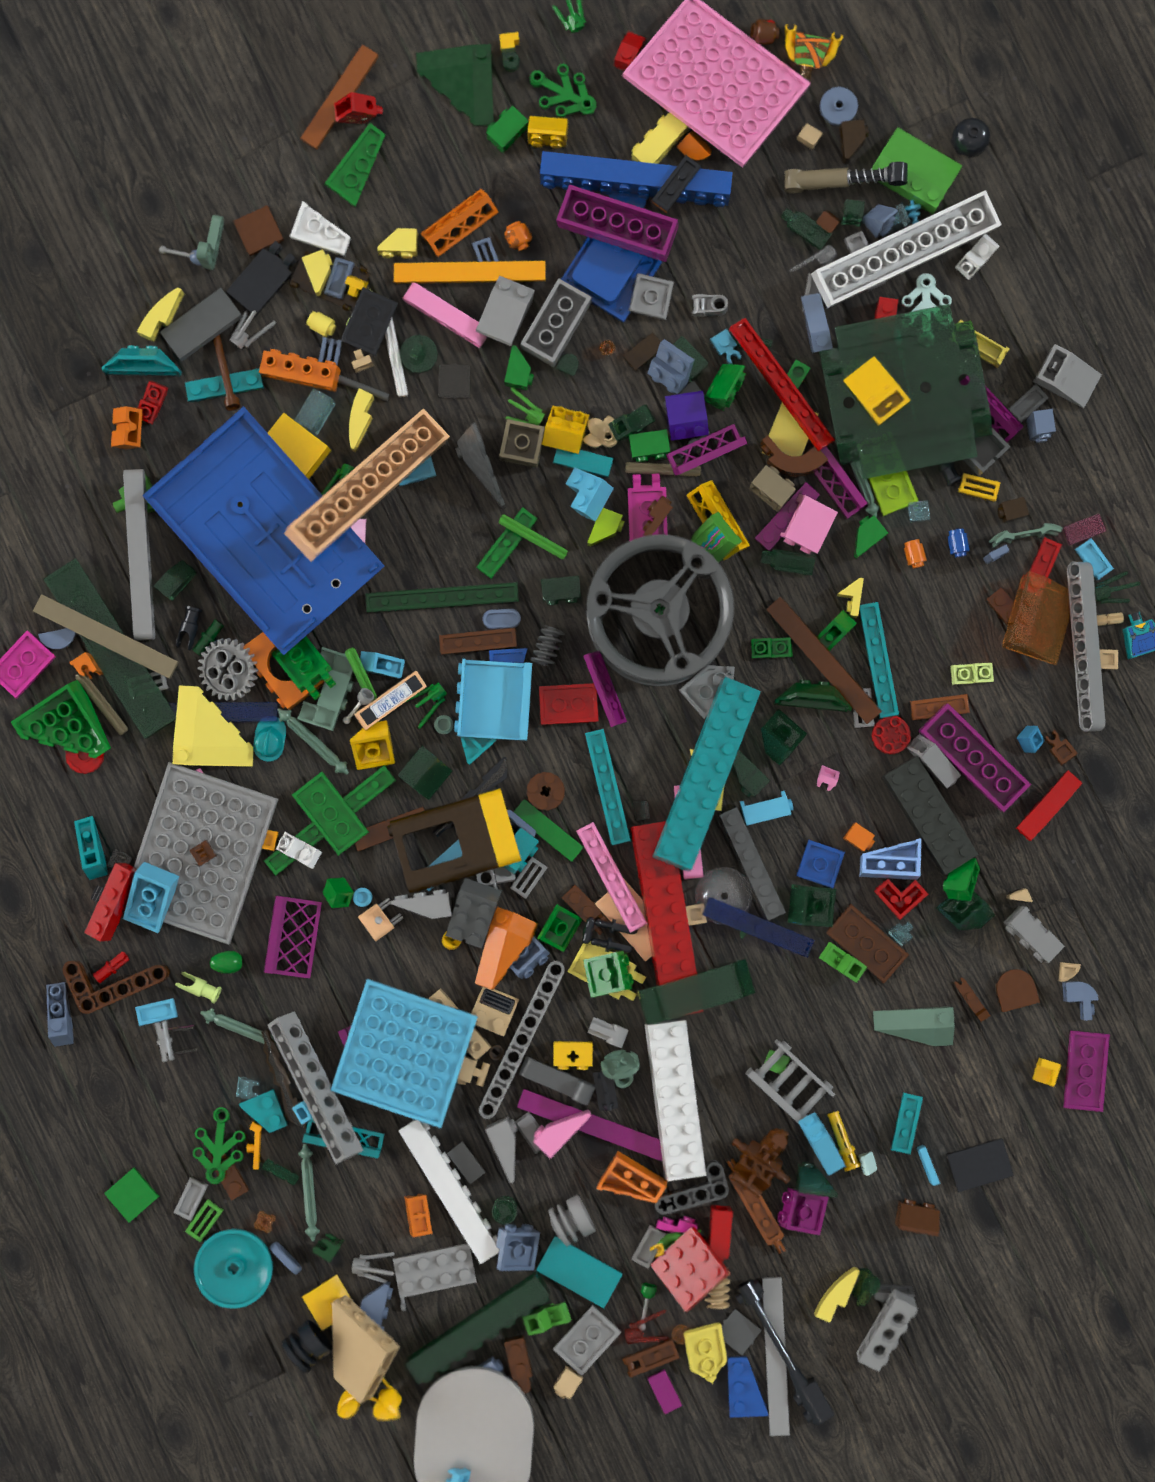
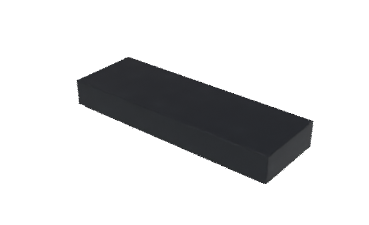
M685 155L651 202L667 213L701 169V166Z

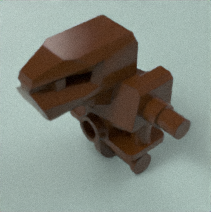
M773 1129L762 1138L760 1143L753 1140L748 1145L735 1138L732 1145L742 1153L740 1161L733 1167L735 1172L731 1179L742 1185L744 1191L747 1189L754 1194L756 1198H759L762 1192L770 1187V1181L774 1177L788 1184L791 1177L781 1170L783 1161L778 1157L788 1144V1133L783 1129Z

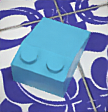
M143 862L134 874L123 919L159 933L176 891L179 876Z

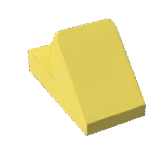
M859 578L836 595L851 598V601L848 600L846 612H849L851 618H857L859 614L864 578Z

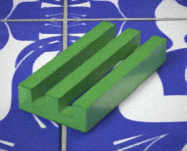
M207 1199L185 1232L201 1243L224 1210L219 1208L217 1204L212 1203L210 1199ZM209 1205L211 1207L209 1212L206 1214V1216L201 1221L194 1232L191 1231L195 1223L198 1221L200 1216L203 1214V1212ZM213 1211H217L214 1218L211 1220L209 1225L206 1227L204 1232L199 1237L197 1234L199 1233L201 1228L204 1226V1224L211 1216Z

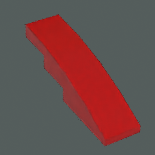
M1069 770L1066 771L1044 797L1036 803L1016 829L1031 841L1070 799L1082 782Z

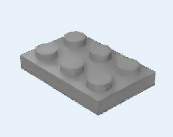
M592 1304L553 1347V1350L582 1376L617 1338L621 1330Z

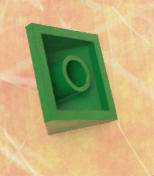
M556 904L538 939L564 952L580 925L582 918Z

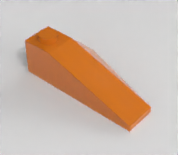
M497 907L489 927L475 984L493 990L505 976L511 964L520 957L519 954L523 949L529 946L538 924L514 912Z

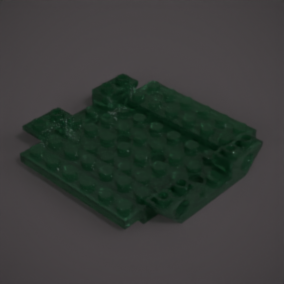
M950 304L835 327L838 348L819 351L840 465L859 461L862 478L868 479L978 457L974 438L993 435L981 359L972 320L954 324ZM873 356L910 399L907 405L880 426L876 424L843 381ZM965 374L969 377L970 381L967 385L959 383L958 378L960 375ZM923 382L929 383L931 385L930 392L923 393L920 390V385ZM846 398L854 400L855 404L852 408H846L843 405V401Z

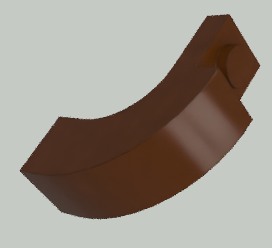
M768 435L760 443L764 454L771 456L767 464L776 468L783 475L792 477L809 475L820 469L828 461L822 451H818L815 446L804 455L795 457L783 453Z

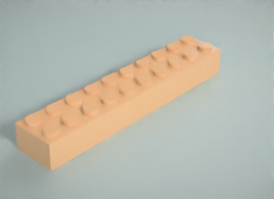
M423 408L296 519L284 534L312 562L443 446L450 436Z

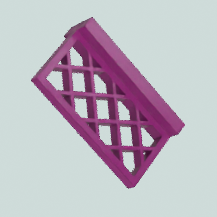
M275 895L264 973L310 979L322 902ZM287 901L295 902L299 907L292 915L286 910ZM309 904L317 905L316 914L309 918L303 909ZM302 911L308 920L298 926L292 917ZM291 919L296 928L287 934L283 929V924ZM310 922L314 927L313 933L306 937L300 928ZM299 930L305 939L295 945L289 936ZM288 938L293 948L284 954L280 949V943ZM307 941L311 946L310 952L303 956L297 947ZM296 949L302 958L292 964L286 955ZM285 957L290 967L284 971L276 970L277 962ZM304 960L308 965L307 974L298 973L294 966Z

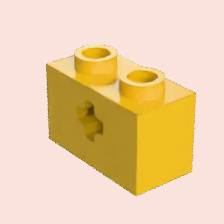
M554 1041L553 1066H557L559 1070H568L569 1066H577V1070H588V1066H592L593 1042ZM571 1051H575V1054L579 1055V1057H575V1061H572L571 1057H567V1054H571Z

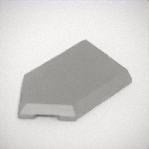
M707 665L679 691L705 719L720 681L724 677L734 680L735 667Z

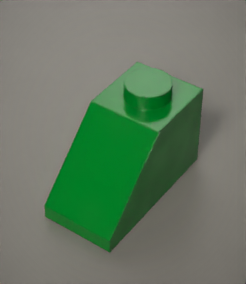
M512 345L504 383L505 386L527 390L528 385L532 386L534 374H531V368L517 346Z
M875 515L871 518L866 516L859 522L861 526L857 529L854 551L856 559L888 534Z
M842 610L817 638L830 651L857 623Z
M976 858L970 859L948 873L947 880L945 879L943 883V890L946 892L948 899L971 901L980 871Z

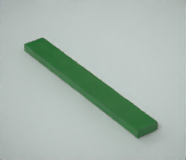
M384 765L343 799L353 812L356 813L397 780ZM313 822L294 836L311 846H315L324 838ZM276 850L264 860L275 876L296 861V859L285 855L279 850Z

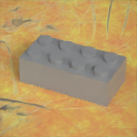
M558 278L520 344L521 349L554 367L592 303V297Z

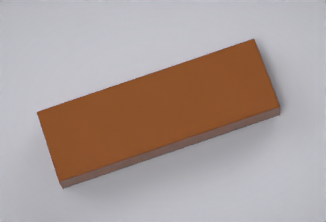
M963 694L910 701L912 721L931 718L946 703L958 714L970 713L968 696Z

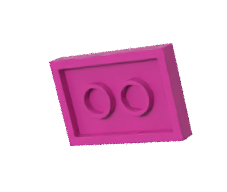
M27 630L0 659V684L18 699L56 656Z

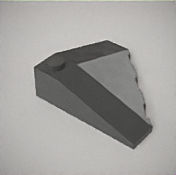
M473 423L457 441L456 453L459 459L463 458L464 463L502 509L506 508L476 423Z

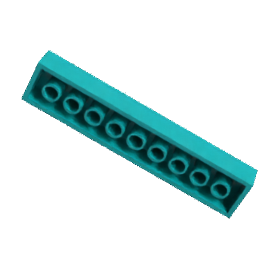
M724 677L720 681L652 856L653 858L687 872L693 869L761 691L728 677Z

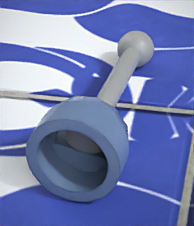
M165 246L159 248L162 254L171 253L190 257L192 263L201 265L196 256L197 249L191 253L166 249Z

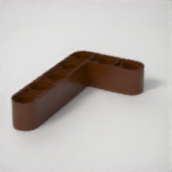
M68 961L63 966V974L77 1007L84 1014L100 1010L161 983L169 977L170 973L167 966L162 964L155 965L94 992L86 970L80 961ZM71 964L77 966L76 974H72L69 971ZM157 968L163 970L164 974L161 979L155 976ZM139 976H143L146 979L144 986L138 984ZM78 982L84 983L85 990L83 992L78 991ZM121 984L127 985L128 992L126 994L120 992ZM104 992H108L110 994V1000L108 1002H105L102 999V994ZM87 999L93 1004L90 1010L86 1009L84 1005Z

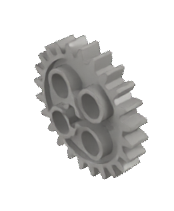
M222 638L211 642V646H206V651L201 652L204 658L198 660L203 664L201 667H198L199 670L203 671L199 677H204L205 679L201 684L208 685L206 691L213 690L212 696L218 694V699L225 697L226 701L231 700V698L236 700L238 697H244L245 693L251 691L249 687L255 686L252 680L258 678L253 675L254 672L258 671V669L253 667V665L257 664V661L251 660L255 655H249L250 648L243 649L244 643L238 644L237 639L231 641L230 638L225 640ZM223 652L226 654V660L223 658ZM238 662L241 664L242 670L238 668ZM214 668L217 669L218 676L215 675ZM230 679L233 681V686L229 683Z

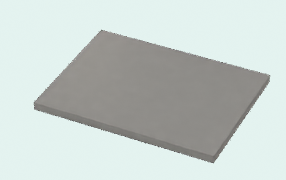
M168 762L134 865L138 869L143 862H146L179 876L176 889L179 890L184 901L179 898L175 891L170 904L171 907L173 906V911L170 912L168 909L163 921L164 923L228 945L231 943L278 798ZM207 840L217 856L199 867L189 850ZM179 902L184 903L180 905V907H178L177 909L175 908L176 904H178Z

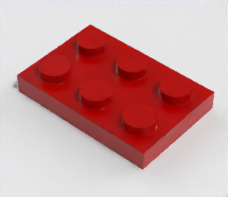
M594 683L539 686L541 725L598 722L597 690Z

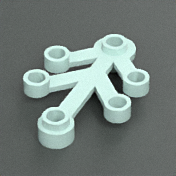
M930 274L920 275L916 281L917 287L909 295L904 296L901 301L903 307L910 308L914 300L922 293V301L909 314L904 315L902 324L906 327L911 326L914 319L922 312L923 333L920 335L918 342L923 348L931 347L935 341L934 335L931 333L930 312L940 320L942 326H949L952 322L951 315L944 314L930 300L931 293L944 308L949 307L952 302L949 295H944L935 287V278ZM928 280L930 284L926 286L923 284V281ZM909 299L911 304H905L904 300ZM942 299H948L949 303L944 304ZM944 317L949 319L948 323L943 322ZM910 318L911 323H906L904 319ZM929 336L930 342H926L924 337Z

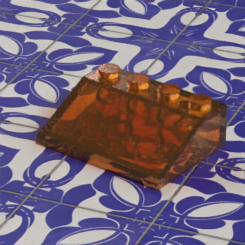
M1031 571L1025 573L1021 577L1002 647L1057 665L1070 619L1068 589L1048 577Z

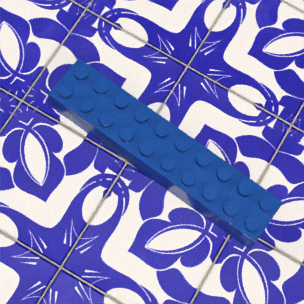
M542 151L540 184L546 188L563 187L564 190H567L568 186L572 185L591 192L600 191L601 194L605 195L611 194L612 191H617L620 196L629 197L630 193L638 194L639 198L648 199L657 194L677 166ZM700 169L676 202L686 203L687 201H693L697 205L711 203L716 207L728 205L733 172Z

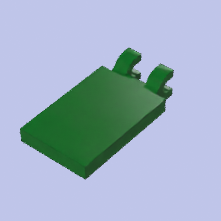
M307 636L285 655L279 649L271 653L301 693L307 690L314 700L321 696L314 687L321 680H324L330 689L336 685L328 673L332 668Z

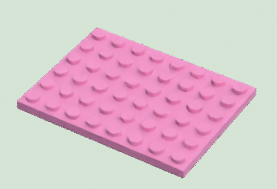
M684 0L622 75L623 78L742 168L811 84L701 0Z

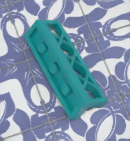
M312 1118L308 1121L302 1142L327 1147L321 1134L310 1133L312 1122L315 1123ZM352 1126L353 1131L358 1132L362 1138L360 1143L362 1141L365 1143V1145L361 1144L363 1151L358 1154L378 1159L385 1133ZM370 1136L380 1137L378 1147L369 1146L366 1139Z

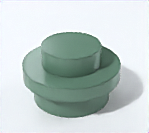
M447 715L439 716L434 722V727L440 734H448L453 729V721Z

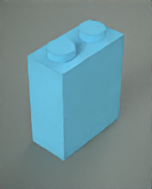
M815 1112L798 1121L828 1176L845 1167L833 1141Z

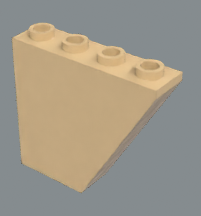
M345 1295L334 1300L332 1303L334 1379L361 1404L374 1396L400 1346L368 1317L352 1299Z

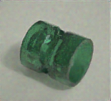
M507 1195L497 1198L492 1208V1216L495 1221L503 1225L513 1222L518 1211L517 1202Z

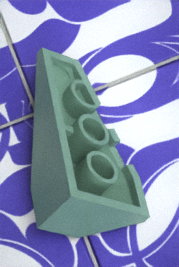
M951 1006L873 1011L875 1031L931 1046L953 1045L955 1026L954 1012Z

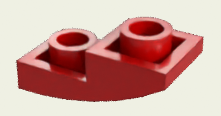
M154 381L148 382L144 397L140 400L137 408L142 409L143 421L150 424L154 423L165 399L168 387Z

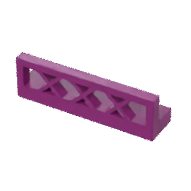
M973 372L964 377L950 391L966 409L970 406L973 407L972 401H979L981 410L976 411L983 417L979 423L982 425L986 421L985 414L992 415L994 417V424L989 425L995 428L998 434V428L1005 429L1010 434L1005 439L1006 443L1024 427ZM963 385L968 390V396H962L957 390Z
M732 424L668 453L666 456L676 476L747 444L745 437L740 438L735 424ZM726 431H732L735 438L734 441L728 442L723 440ZM711 438L718 441L717 447L714 450L706 447L708 440ZM694 446L702 449L700 456L697 458L689 455ZM676 454L685 456L683 464L679 466L676 465L673 458Z
M825 447L821 451L828 459L826 466H822L820 472L815 471L813 473L846 519L864 508L867 502L829 449ZM822 469L832 472V481L822 478ZM833 485L842 486L844 489L843 496H837L833 493ZM845 500L853 501L856 508L848 513L844 508Z

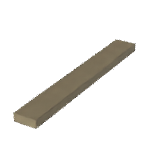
M42 594L33 612L171 679L179 663Z

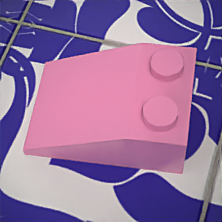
M587 1109L548 1123L545 1127L541 1125L534 1132L533 1142L551 1158L589 1119L591 1111Z

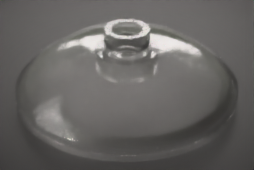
M718 867L708 871L699 880L695 889L696 904L704 903L706 919L716 924L728 925L739 921L741 915L745 916L752 904L753 894L749 881L741 872L733 868ZM723 892H726L728 894V898L726 900H723L721 898V894Z

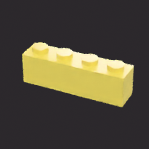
M670 112L667 116L663 115L658 120L657 127L654 130L650 129L644 136L645 140L641 144L637 143L631 151L633 152L632 160L658 164L690 127Z

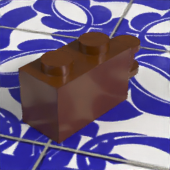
M520 1334L507 1337L504 1344L512 1380H517L518 1386L524 1394L528 1393L531 1388L529 1377H532V1368L525 1336Z

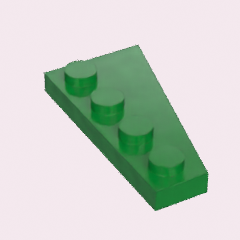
M369 123L325 182L326 186L354 207H356L385 137V134L371 123Z

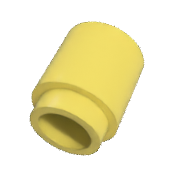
M313 311L308 317L307 325L313 331L324 337L331 336L335 332V320Z

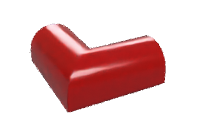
M887 878L874 890L899 920L928 895L916 880L900 892Z

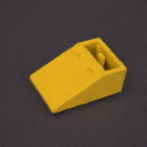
M874 356L843 380L878 426L910 402L905 392Z

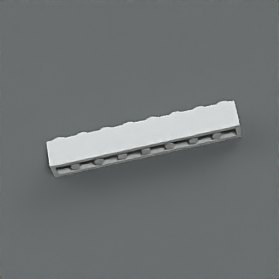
M413 1120L402 1127L399 1133L476 1258L482 1264L499 1253L500 1249L496 1247L498 1236L492 1235L490 1223L479 1214L481 1212L479 1205L471 1201L469 1197L471 1193L466 1185L462 1186L459 1179L461 1177L456 1169L452 1170L449 1165L451 1161L446 1152L442 1153L439 1149L440 1142L435 1135L432 1137L429 1133V1124Z

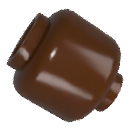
M758 19L751 25L750 37L758 44L771 45L779 37V28L776 27V23L773 20Z

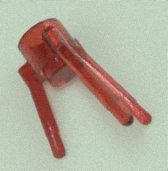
M663 1309L638 1322L629 1323L630 1328L625 1329L627 1344L668 1340V1336L643 1337L642 1329L637 1328V1326L666 1313V1310Z

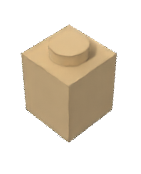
M566 1365L554 1383L555 1393L564 1399L565 1397L571 1399L583 1380V1375L581 1376L576 1370Z

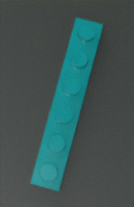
M875 602L860 605L859 612L876 704L882 710L879 714V719L899 715L879 604Z
M604 729L585 733L611 844L616 845L631 841Z

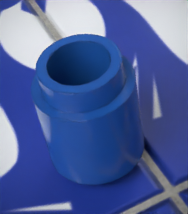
M964 529L949 531L948 543L950 554L955 555V558L966 556V552L970 551L967 533H964Z

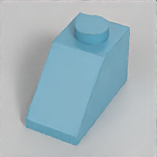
M361 651L360 660L366 672L402 678L405 660L380 653Z

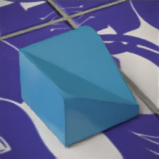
M1026 726L1017 737L1025 753H1036L1045 741L1038 726Z

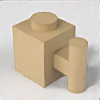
M465 1055L456 1083L466 1085V1082L470 1083L472 1077L476 1076L478 1077L476 1085L483 1087L490 1064L483 1062L481 1069L476 1068L478 1059L475 1060Z

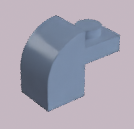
M1079 981L1062 982L1064 1001H1079L1081 1020H1092L1095 1009L1094 1004H1091V1000H1098V995L1094 988L1087 983Z

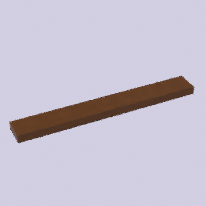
M779 597L766 609L828 681L835 686L866 724H869L882 712L782 597Z

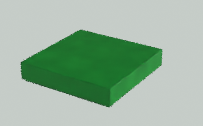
M135 1167L104 1193L129 1223L159 1197Z

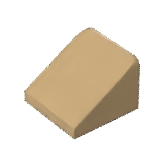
M806 124L799 133L797 140L813 150L823 133Z
M1026 888L1006 896L1010 900L1033 902Z

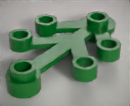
M560 64L557 68L564 88L545 78L544 73L539 70L531 73L530 83L533 87L539 88L544 86L559 94L551 98L547 96L541 97L539 100L540 108L548 109L550 106L567 101L575 103L568 107L559 105L556 108V116L558 118H564L566 115L579 111L584 115L592 114L595 111L596 101L593 97L588 96L583 73H576L574 76V83L578 85L580 96L573 93L568 76L569 68L566 64ZM561 68H565L567 71L565 73H561L559 70ZM539 75L541 78L540 80H535L534 76ZM582 77L583 80L581 82H578L576 78ZM543 100L548 101V104L542 105L541 102ZM585 102H589L591 105L589 107H585L583 104ZM563 109L565 113L559 114L558 110Z
M223 1107L217 1108L213 1113L214 1120L217 1121L215 1144L207 1136L208 1133L204 1128H198L195 1131V1137L201 1140L212 1153L213 1164L205 1156V1150L200 1147L193 1150V1157L198 1159L207 1169L206 1179L212 1184L221 1183L225 1178V1171L235 1162H241L244 1157L241 1151L234 1150L231 1153V1157L221 1164L222 1156L237 1143H242L246 1138L245 1133L238 1130L233 1134L232 1138L223 1144L225 1123L230 1118L229 1111ZM222 1112L226 1114L224 1119L219 1118ZM201 1130L204 1131L203 1137L198 1136V1132ZM238 1133L243 1135L241 1140L236 1139ZM198 1150L202 1151V1155L200 1157L196 1156V1152ZM235 1153H240L238 1160L234 1159ZM214 1171L219 1172V1176L217 1178L213 1177Z

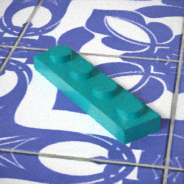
M259 369L229 374L234 394L264 389ZM222 376L185 382L189 403L226 396Z

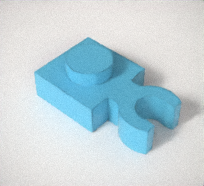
M727 329L711 338L710 341L719 355L726 354L728 364H733L730 359L733 355L738 360L741 359L740 353L733 349L737 344Z

